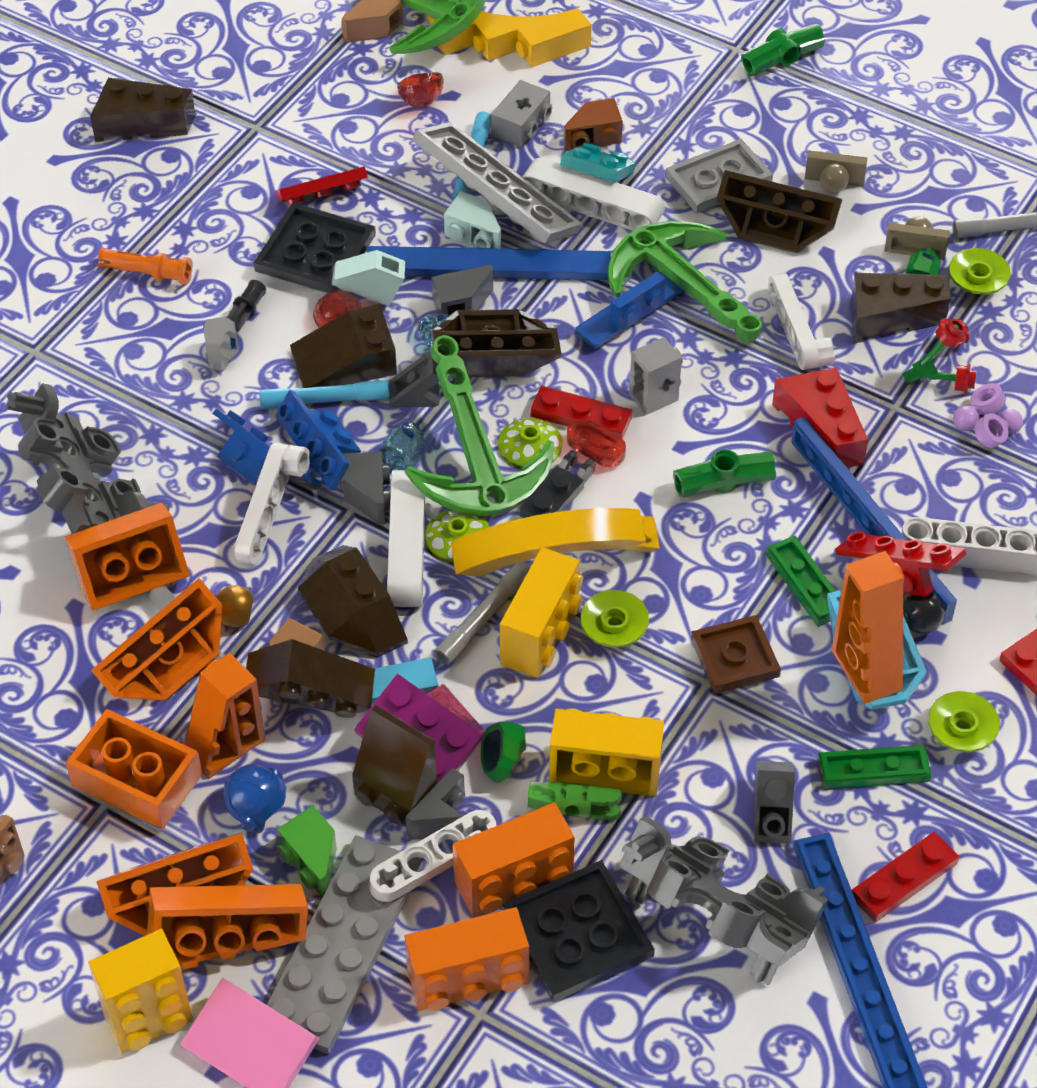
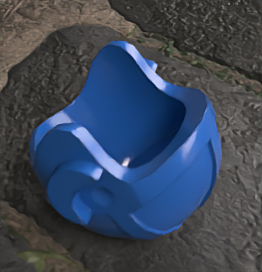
M256 765L242 766L236 769L225 782L224 800L227 811L234 819L243 824L241 829L262 833L266 821L284 805L287 786L283 783L282 774L276 769L269 768L268 770Z

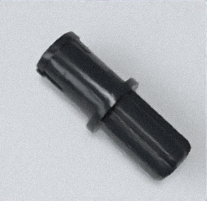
M250 280L242 295L236 297L233 301L234 307L227 318L235 322L236 332L242 329L249 316H254L257 311V304L266 293L265 285L258 280Z

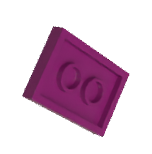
M398 673L354 728L355 733L363 738L370 711L376 704L435 741L437 783L452 768L459 771L484 738L481 732Z

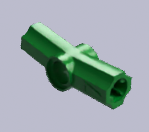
M814 24L788 33L783 28L774 30L769 34L764 43L741 54V62L749 76H755L779 63L783 66L793 64L801 54L824 46L825 37L823 29L818 24Z
M723 449L716 451L711 456V460L673 470L675 489L679 497L683 498L710 490L728 493L733 491L737 484L770 481L776 478L775 459L773 452L770 451L737 455L731 450Z

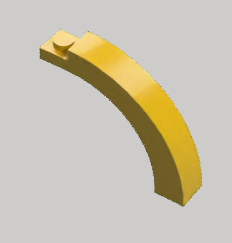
M592 508L541 514L494 525L451 542L455 573L457 575L478 577L515 563L534 559L541 547L558 553L600 549L651 553L660 549L654 517L642 516L639 509Z

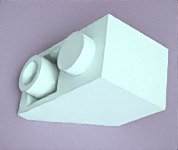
M460 191L444 213V235L477 248L501 249V229L487 200Z
M378 250L337 261L333 269L332 285L339 287L343 291L363 296L374 303L390 306L404 280L405 261Z

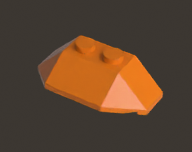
M198 578L91 669V672L113 697L166 700L219 655L222 603L202 580Z
M239 833L132 867L98 880L96 883L107 917L146 936L150 888L244 885L249 878L253 866L243 835Z

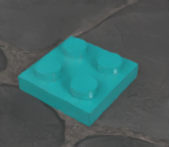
M584 143L583 146L575 147L573 150L563 153L560 166L615 183L634 174L636 162L627 160L628 156L619 152L608 154L600 151L601 147Z

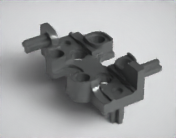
M42 383L34 396L19 392H10L7 395L9 401L6 404V408L22 412L18 418L25 433L18 444V450L22 459L32 461L35 465L44 463L50 466L45 476L40 475L37 480L38 486L36 489L40 498L48 507L62 512L72 534L159 504L146 500L145 496L141 493L136 479L132 478L131 481L115 479L113 482H99L93 476L92 472L109 475L113 470L111 465L121 453V449L115 438L108 432L89 426L83 429L78 417L71 416L67 412L59 414V400L52 385ZM163 504L169 511L168 505Z
M647 816L640 818L630 842L625 844L622 849L624 855L619 867L633 875L625 892L630 902L634 903L637 901L643 905L648 895H650L668 909H671L672 906L675 908L681 907L684 903H694L706 908L712 914L705 926L710 930L708 933L710 936L733 948L747 947L759 955L750 972L754 976L753 980L757 983L763 982L770 985L778 967L806 947L828 903V898L823 896L825 892L823 887L818 886L814 890L811 888H797L790 892L785 884L768 873L746 895L733 892L719 883L725 874L721 868L730 851L729 849L712 839L701 836L690 839L685 846L671 844V837L668 831Z

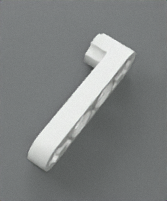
M786 273L770 275L768 278L770 297L800 369L808 370L834 364L835 355L831 339H814Z
M277 442L271 445L236 540L234 552L237 561L249 564H257L259 562L290 475L301 477L304 473H307L310 464V452L306 447Z
M484 810L472 811L380 863L370 874L369 890L372 896L382 902L393 901L453 866V853L447 854L442 852L438 847L439 843L446 839L458 842L495 827L496 820L494 816ZM420 857L427 861L428 867L421 872H415L408 867L407 863L411 858ZM398 867H400L402 873L398 875ZM384 877L387 881L393 879V887L389 888L386 884L379 886L380 878Z

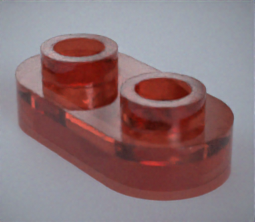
M578 419L569 424L567 428V443L573 450L604 467H615L624 461L626 444L620 436L588 419Z

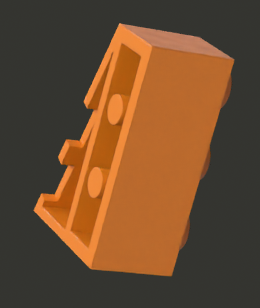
M230 652L222 658L210 662L200 672L185 746L198 751L202 773L208 779L266 740L257 679Z

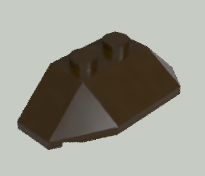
M727 170L724 171L716 198L739 239L796 254L834 230L842 204L841 198Z
M519 309L457 310L439 326L435 327L431 333L433 342L442 335L450 336L457 342L459 348L457 355L463 359L469 377L525 376L561 358L562 355L557 328L550 324L546 325L538 318ZM438 350L442 355L447 356L445 351Z
M342 545L312 559L298 586V593L330 640L353 649L366 651L369 655L377 658L408 644L407 636L389 593L356 547Z

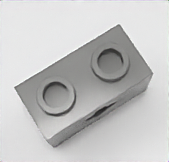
M519 80L491 113V136L522 148L529 138L535 136L538 127L543 121H547L552 113L553 107L550 104V91Z
M665 337L631 352L629 395L646 415L679 400L683 358L678 348L672 347Z

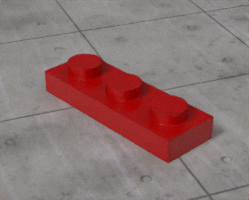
M365 166L274 191L277 201L286 200L287 206L292 203L303 202V195L314 193L315 197L318 198L333 194L332 187L343 185L344 190L361 186L360 180L368 178Z
M541 385L531 406L530 417L622 441L632 419V409Z
M934 831L853 888L852 893L859 907L876 923L956 866L960 856Z

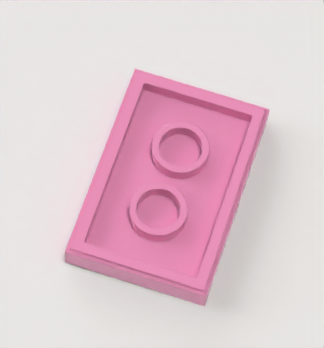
M222 977L180 1045L246 1088H289L320 1038Z

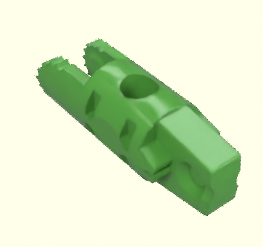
M559 781L531 782L528 790L527 807L539 809L555 802L562 815L617 820L621 813L618 803L622 800V791L616 788Z

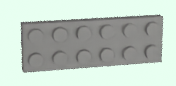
M448 122L416 130L412 140L421 147L425 154L436 158L443 164L444 169L459 176L465 181L467 187L478 191L486 197L490 205L500 208L509 215V219L513 223L523 226L538 242L547 244L578 233L582 225L581 222L453 123Z
M357 835L353 838L306 928V939L298 943L267 1003V1006L319 1037L320 1039L313 1049L327 1055L330 1054L411 892L409 891L390 902H382L372 896L369 890L372 870L401 851ZM418 857L411 858L407 865L411 870L421 872L423 859ZM398 867V875L402 873L400 867ZM382 877L380 878L379 886L386 884L391 888L393 887V879L387 881Z

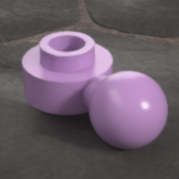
M995 383L979 387L971 396L972 405L961 406L954 412V425L959 430L970 431L975 428L979 415L998 413L1006 402V396L1001 387Z
M1006 409L999 416L994 413L986 414L975 423V433L978 441L989 448L999 446L1007 440L1008 435L1016 434L1021 430L1023 426L1022 415L1014 409Z

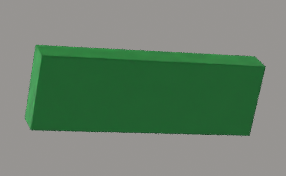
M794 535L766 547L765 555L816 626L819 627L831 622L827 595L828 593L836 592V590L798 538Z
M925 745L818 753L817 761L823 790L930 782L931 779Z

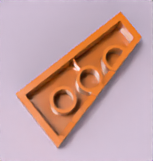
M886 551L846 564L831 649L864 704L903 691L904 575L901 567L897 563H893Z
M301 884L150 888L147 935L163 929L180 966H182L183 970L198 967V962L217 957H221V960L236 957L238 952L254 948L258 952L305 940L308 904Z

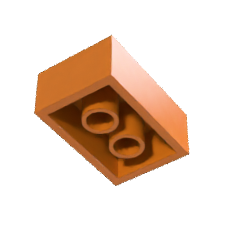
M163 503L65 536L84 598L92 611L190 576L172 515Z
M109 709L104 711L65 762L73 787L162 830L203 775L198 751Z
M554 802L453 843L454 882L472 917L482 913H493L503 903L573 873L575 837Z
M517 907L404 935L407 973L418 1012L426 1009L431 1011L440 1010L450 1003L462 1000L476 1001L489 993L501 990L511 992L525 984H529V944Z

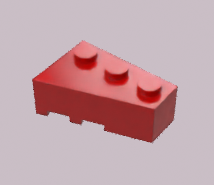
M837 368L775 379L772 405L777 411H783L790 419L792 427L795 420L805 417L847 468L864 465L868 438Z

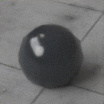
M930 593L926 597L909 595L903 602V616L911 631L930 633L938 629L944 621L945 608L943 602L935 593Z

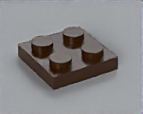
M757 615L691 631V642L714 694L780 677V665Z

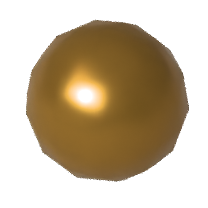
M239 585L227 586L220 590L216 598L222 603L221 624L230 628H242L247 625L251 616L253 594L248 588Z

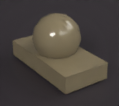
M808 150L804 179L820 181L821 186L831 193L842 191L846 188L847 184L864 186L868 157Z
M922 216L912 217L907 220L905 225L889 223L884 252L913 255L918 249L926 250L930 248L939 259L945 260L950 230L935 229L932 227V223Z

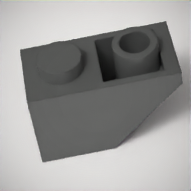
M492 265L432 277V299L441 323L457 310H479L493 291Z
M382 452L343 454L350 463L343 476L345 501L376 523L385 524V511L390 510L391 495L390 490L384 491V485L390 484L389 465H383Z
M755 761L754 842L791 844L795 770L792 762Z

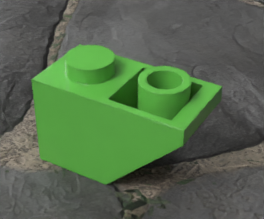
M311 806L277 828L279 844L276 848L286 864L293 863L299 870L298 876L304 886L309 890L314 888L323 898L332 878L337 851L336 837L332 826L314 806Z

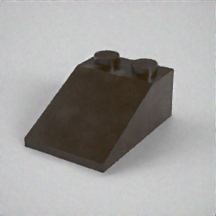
M380 304L349 310L290 344L302 388L350 385L397 375L396 349Z
M375 704L370 711L352 773L356 798L366 806L372 805L382 811L392 823L402 824L406 827V816L437 785L435 741Z

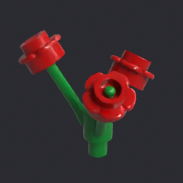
M951 318L940 321L939 328L935 332L939 342L923 359L912 364L913 368L902 373L907 384L917 379L922 381L928 378L929 380L955 381L954 390L964 391V395L967 394L968 389H974L976 370H970L971 365L969 363L967 366L957 365L956 374L938 372L933 363V360L947 346L958 348L969 341V329L962 320Z

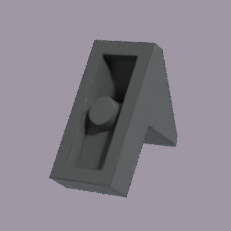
M430 351L389 381V403L392 407H430L439 405V379L435 370L438 363L432 359Z
M452 768L406 816L408 837L411 839H424L463 817L455 810L465 798L464 775Z

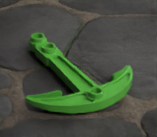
M402 0L403 6L437 20L427 29L424 25L420 24L407 36L391 45L389 49L391 54L421 52L448 42L471 26L481 13L486 0Z
M665 221L645 225L632 231L614 248L608 266V282L615 297L621 295L623 287L632 276V269L642 261H646L703 304L720 324L725 325L727 328L735 329L738 338L742 342H754L761 333L762 321L759 317L749 314L748 308L728 292L719 289L672 248V246L682 242L683 247L689 249L702 244L726 241L727 233L695 222Z
M442 335L433 342L430 348V355L438 363L435 370L444 397L450 403L473 483L453 484V477L431 474L411 466L404 473L425 496L457 513L488 516L510 511L526 501L547 477L552 465L554 442L548 440L541 452L527 462L518 473L507 477L503 476L471 392L473 388L464 361L457 355L459 350L458 344L452 337ZM438 350L445 351L447 356L442 355ZM448 379H453L457 385L450 383ZM487 497H493L496 501V504L491 503L487 499Z

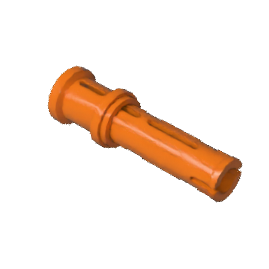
M103 247L98 253V260H103L98 261V266L102 268L150 274L158 281H162L164 278L178 280L183 285L189 283L192 275L193 265L190 257L177 259L167 257L165 253L148 256Z

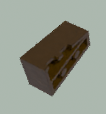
M108 77L90 118L95 142H104V137L122 136L123 140H131L132 135L150 134V138L188 135L196 114L192 89Z
M855 272L851 294L853 344L863 342L864 337L879 334L883 338L890 336L891 332L907 328L911 332L940 325L942 319H947L951 300L949 275Z
M294 639L248 653L246 669L257 679L259 697L334 712L335 715L344 718L355 717L356 713L367 711L372 706L374 668Z

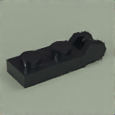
M570 450L562 458L560 465L552 470L520 507V517L526 518L565 511L584 489V484L595 471V461L587 459L580 466L577 474L574 475L570 472L577 464L579 455L578 452Z

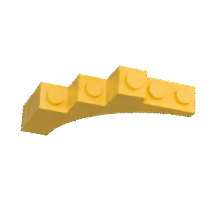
M578 8L543 16H507L481 11L471 26L438 47L444 55H448L474 46L476 51L481 52L488 62L517 52L520 58H524L532 68L591 47L592 24ZM427 15L430 24L437 20Z

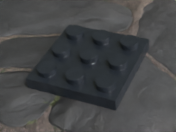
M292 203L254 261V270L258 273L339 296L342 290L332 285L335 263L364 254L367 246L371 244L376 235L375 226Z
M602 860L502 904V911L517 907L529 944V961L552 1002L580 991L655 955V948Z

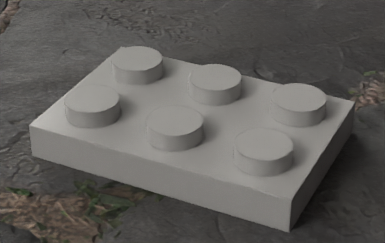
M741 138L667 167L665 177L695 213H699L719 205L716 198L725 170L768 181L773 180V173Z

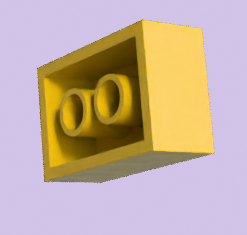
M541 547L500 622V665L539 678L544 667L549 668L556 653V648L554 647L558 640L563 641L569 629L568 621L571 615L576 616L582 604L583 597L579 595V591L583 583V575H580L579 559Z
M573 708L566 710L555 709L550 740L549 782L559 781L616 788L622 791L621 793L657 797L664 721L654 720L650 717L618 716L614 713L582 712Z
M159 929L88 961L104 1017L121 1053L141 1049L148 1045L152 1039L165 1033H176L183 1029L187 1023L193 1021L181 966L163 929Z

